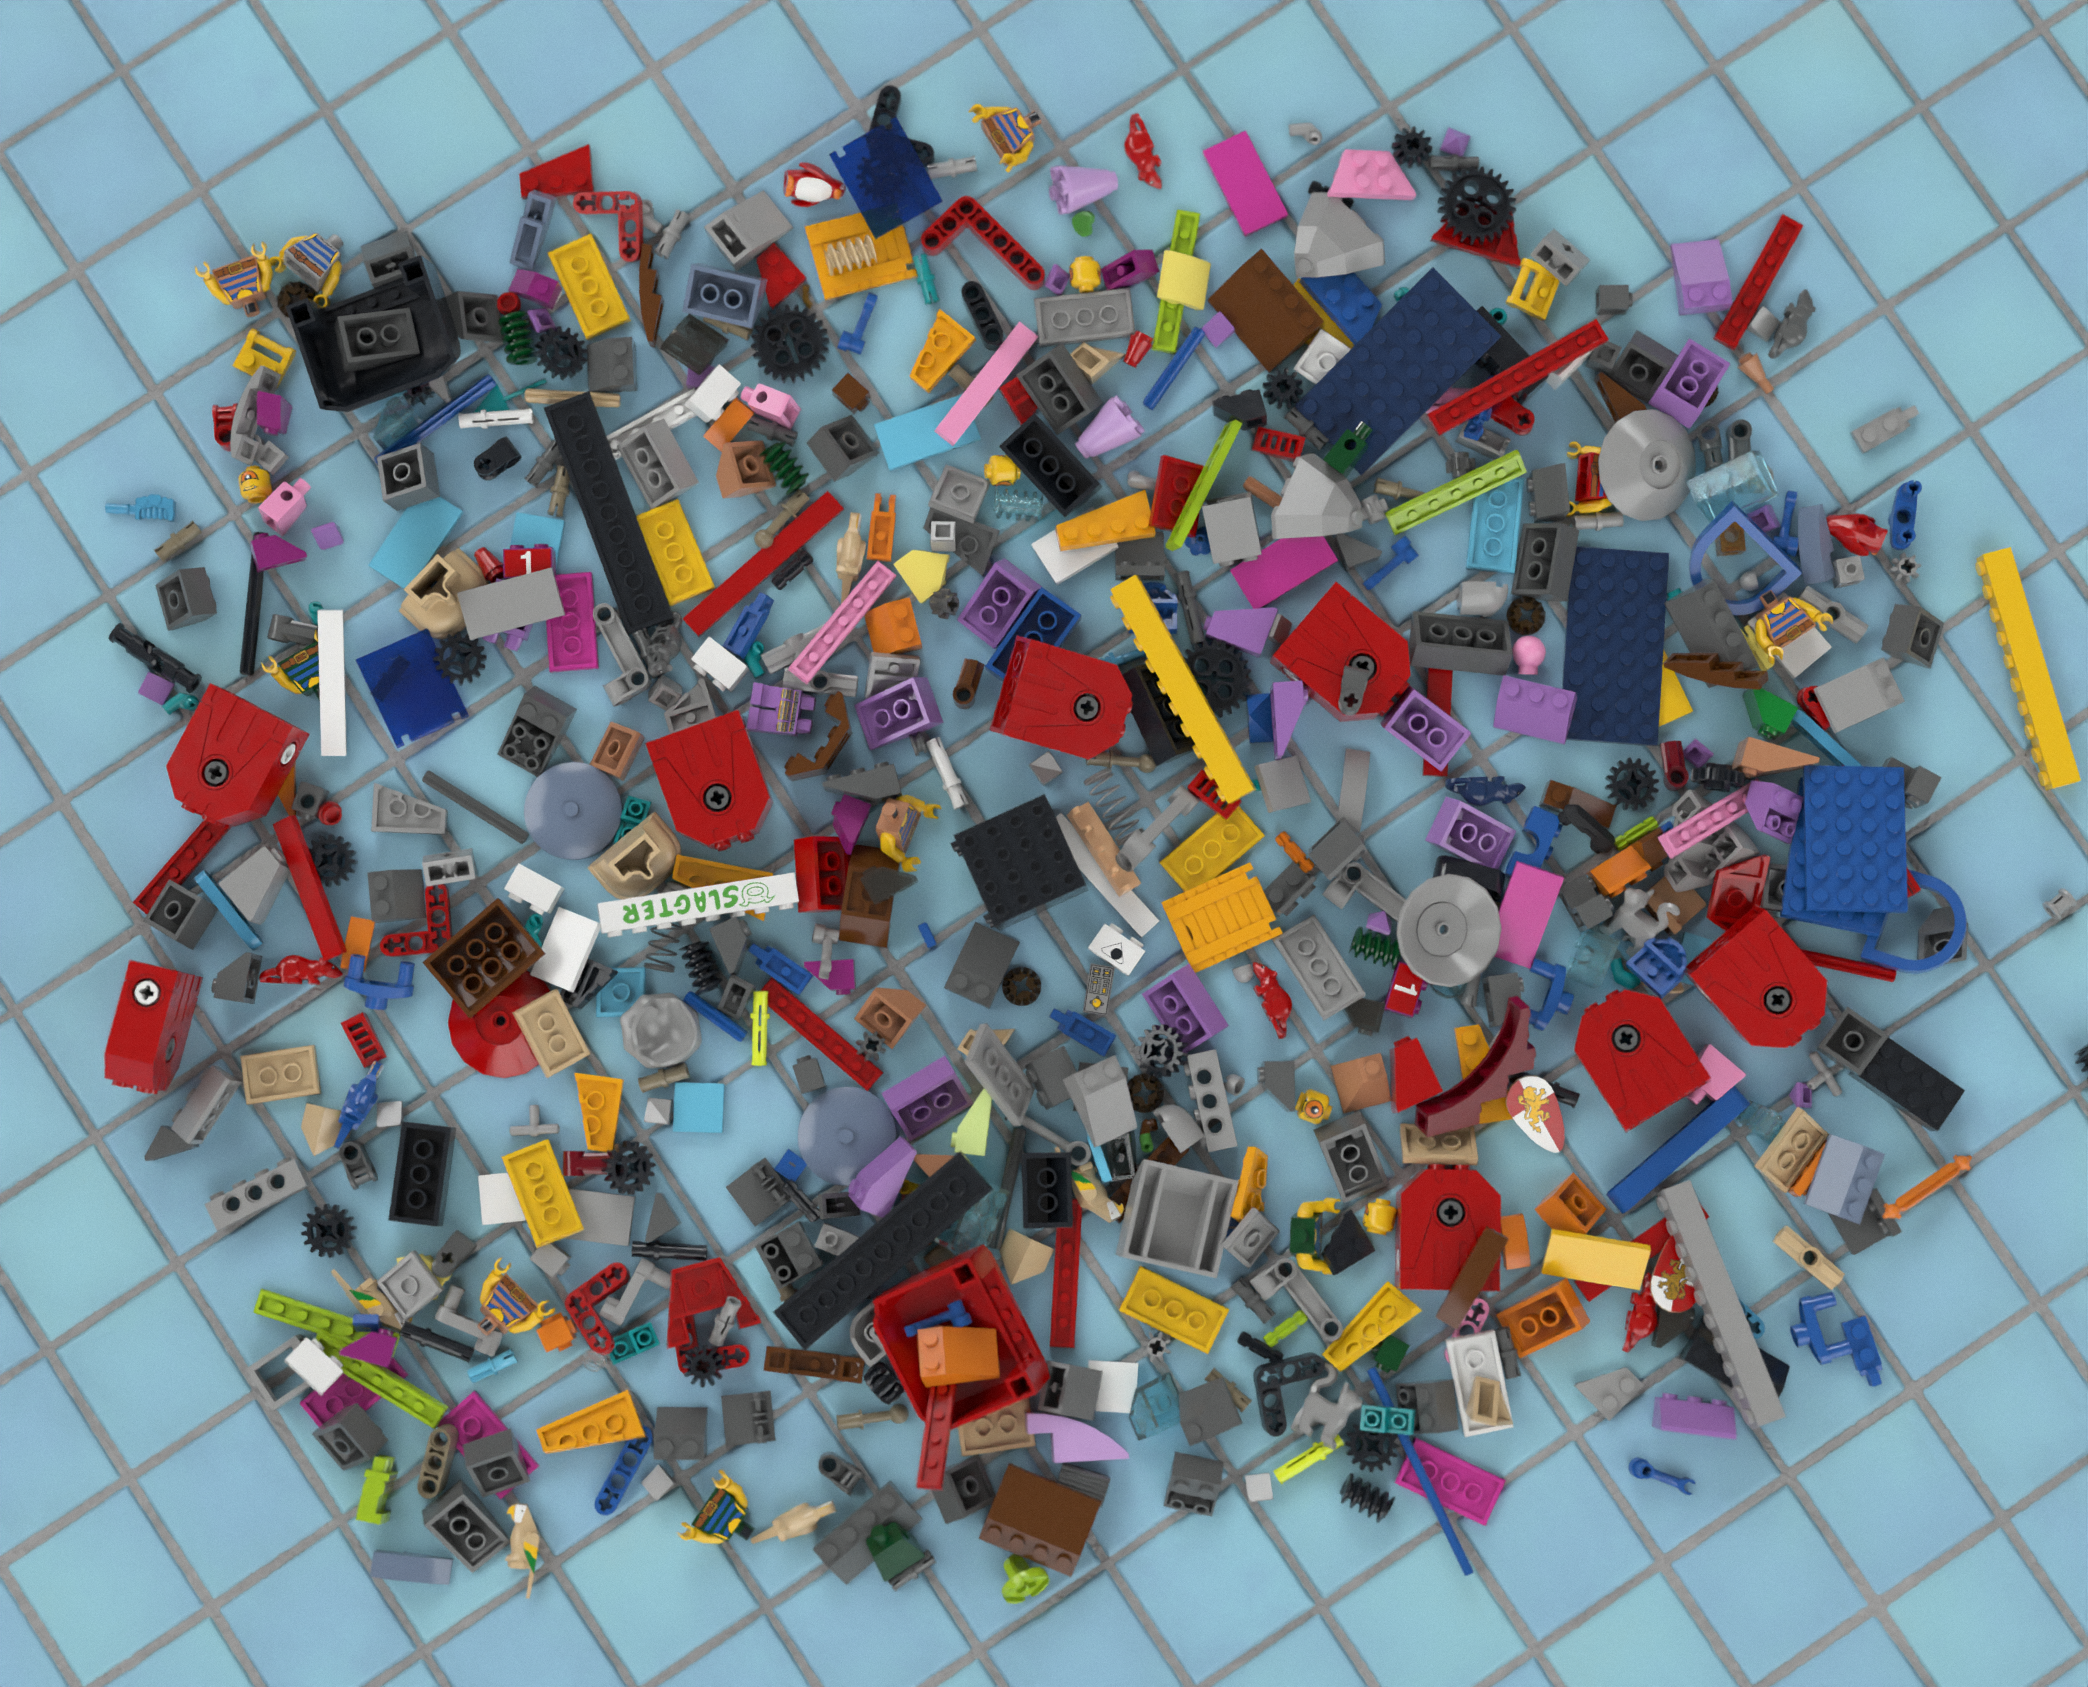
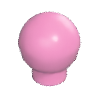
M1524 636L1514 643L1512 653L1513 660L1518 665V674L1538 675V666L1544 661L1546 649L1543 642L1537 637Z

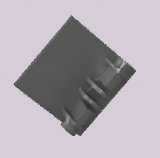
M766 1158L754 1164L748 1171L726 1187L755 1227L791 1200V1196H787L782 1190V1186L785 1183Z
M771 1391L721 1396L726 1446L776 1441Z

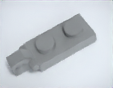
M1915 405L1903 412L1898 407L1855 429L1850 434L1863 454L1905 431L1906 428L1911 426L1908 421L1916 417L1919 412Z

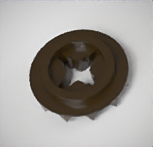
M289 281V284L281 287V291L277 295V306L281 313L289 318L286 306L292 303L289 295L297 297L300 294V301L306 298L313 301L315 297L314 291L309 285L301 281Z
M1523 596L1514 600L1509 605L1506 618L1514 632L1520 635H1532L1542 628L1545 623L1546 612L1542 607V603L1535 600L1534 597ZM1521 609L1525 612L1534 610L1530 616L1531 621L1525 619L1518 622L1523 615Z
M1027 967L1011 969L1003 979V994L1014 1005H1030L1040 995V978L1036 972ZM1025 977H1028L1026 986L1029 987L1031 992L1023 990L1016 996L1018 987L1012 981L1022 982Z
M1138 1074L1127 1083L1133 1110L1140 1113H1149L1161 1105L1164 1098V1089L1161 1082L1153 1075ZM1142 1082L1147 1090H1155L1154 1093L1148 1095V1104H1145L1143 1097L1134 1096V1094L1141 1091Z

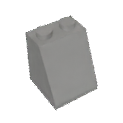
M1251 491L1205 500L1202 509L1213 564L1219 563L1220 566H1228L1234 564L1233 560L1243 558L1244 562L1258 559L1257 555L1262 554Z
M264 846L218 884L249 922L261 925L265 922L290 870L281 850L278 851L276 848L272 849Z

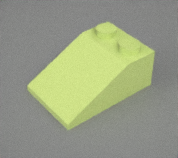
M985 1088L960 1123L957 1133L952 1132L951 1147H955V1153L962 1151L964 1154L986 1155L992 1098Z

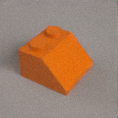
M910 597L885 603L869 610L864 615L873 652L902 654L922 649Z
M1573 1172L1551 1191L1534 1210L1551 1229L1586 1234L1607 1209Z

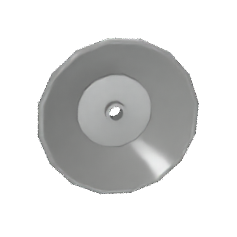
M1654 409L1633 411L1618 420L1605 436L1598 458L1599 479L1608 501L1623 515L1640 521L1662 519L1677 510L1690 493L1696 474L1695 449L1686 429L1672 416ZM1656 461H1657V463H1658L1657 469L1655 468V462H1656Z
M1445 874L1427 879L1410 893L1400 910L1396 934L1400 954L1412 973L1429 984L1453 987L1471 982L1488 968L1498 951L1502 928L1498 907L1484 887L1469 877ZM1443 925L1445 930L1443 933H1440V927Z

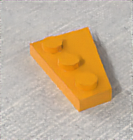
M940 308L936 315L935 323L927 335L928 338L923 350L920 351L909 376L912 381L928 394L976 341V338Z
M574 1072L579 1093V1103L581 1104L587 1149L603 1152L614 1150L624 1079Z
M1248 1146L1246 1155L1243 1158V1168L1238 1180L1237 1192L1231 1212V1217L1239 1223L1252 1207L1259 1212H1264L1265 1202H1262L1261 1189L1266 1186L1268 1155L1257 1147Z

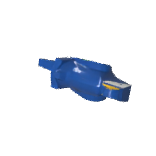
M374 1061L366 1077L360 1080L358 1084L351 1085L338 1122L342 1126L334 1147L339 1149L351 1129L357 1130L378 1099V1095L375 1093L376 1082L383 1070L384 1064Z

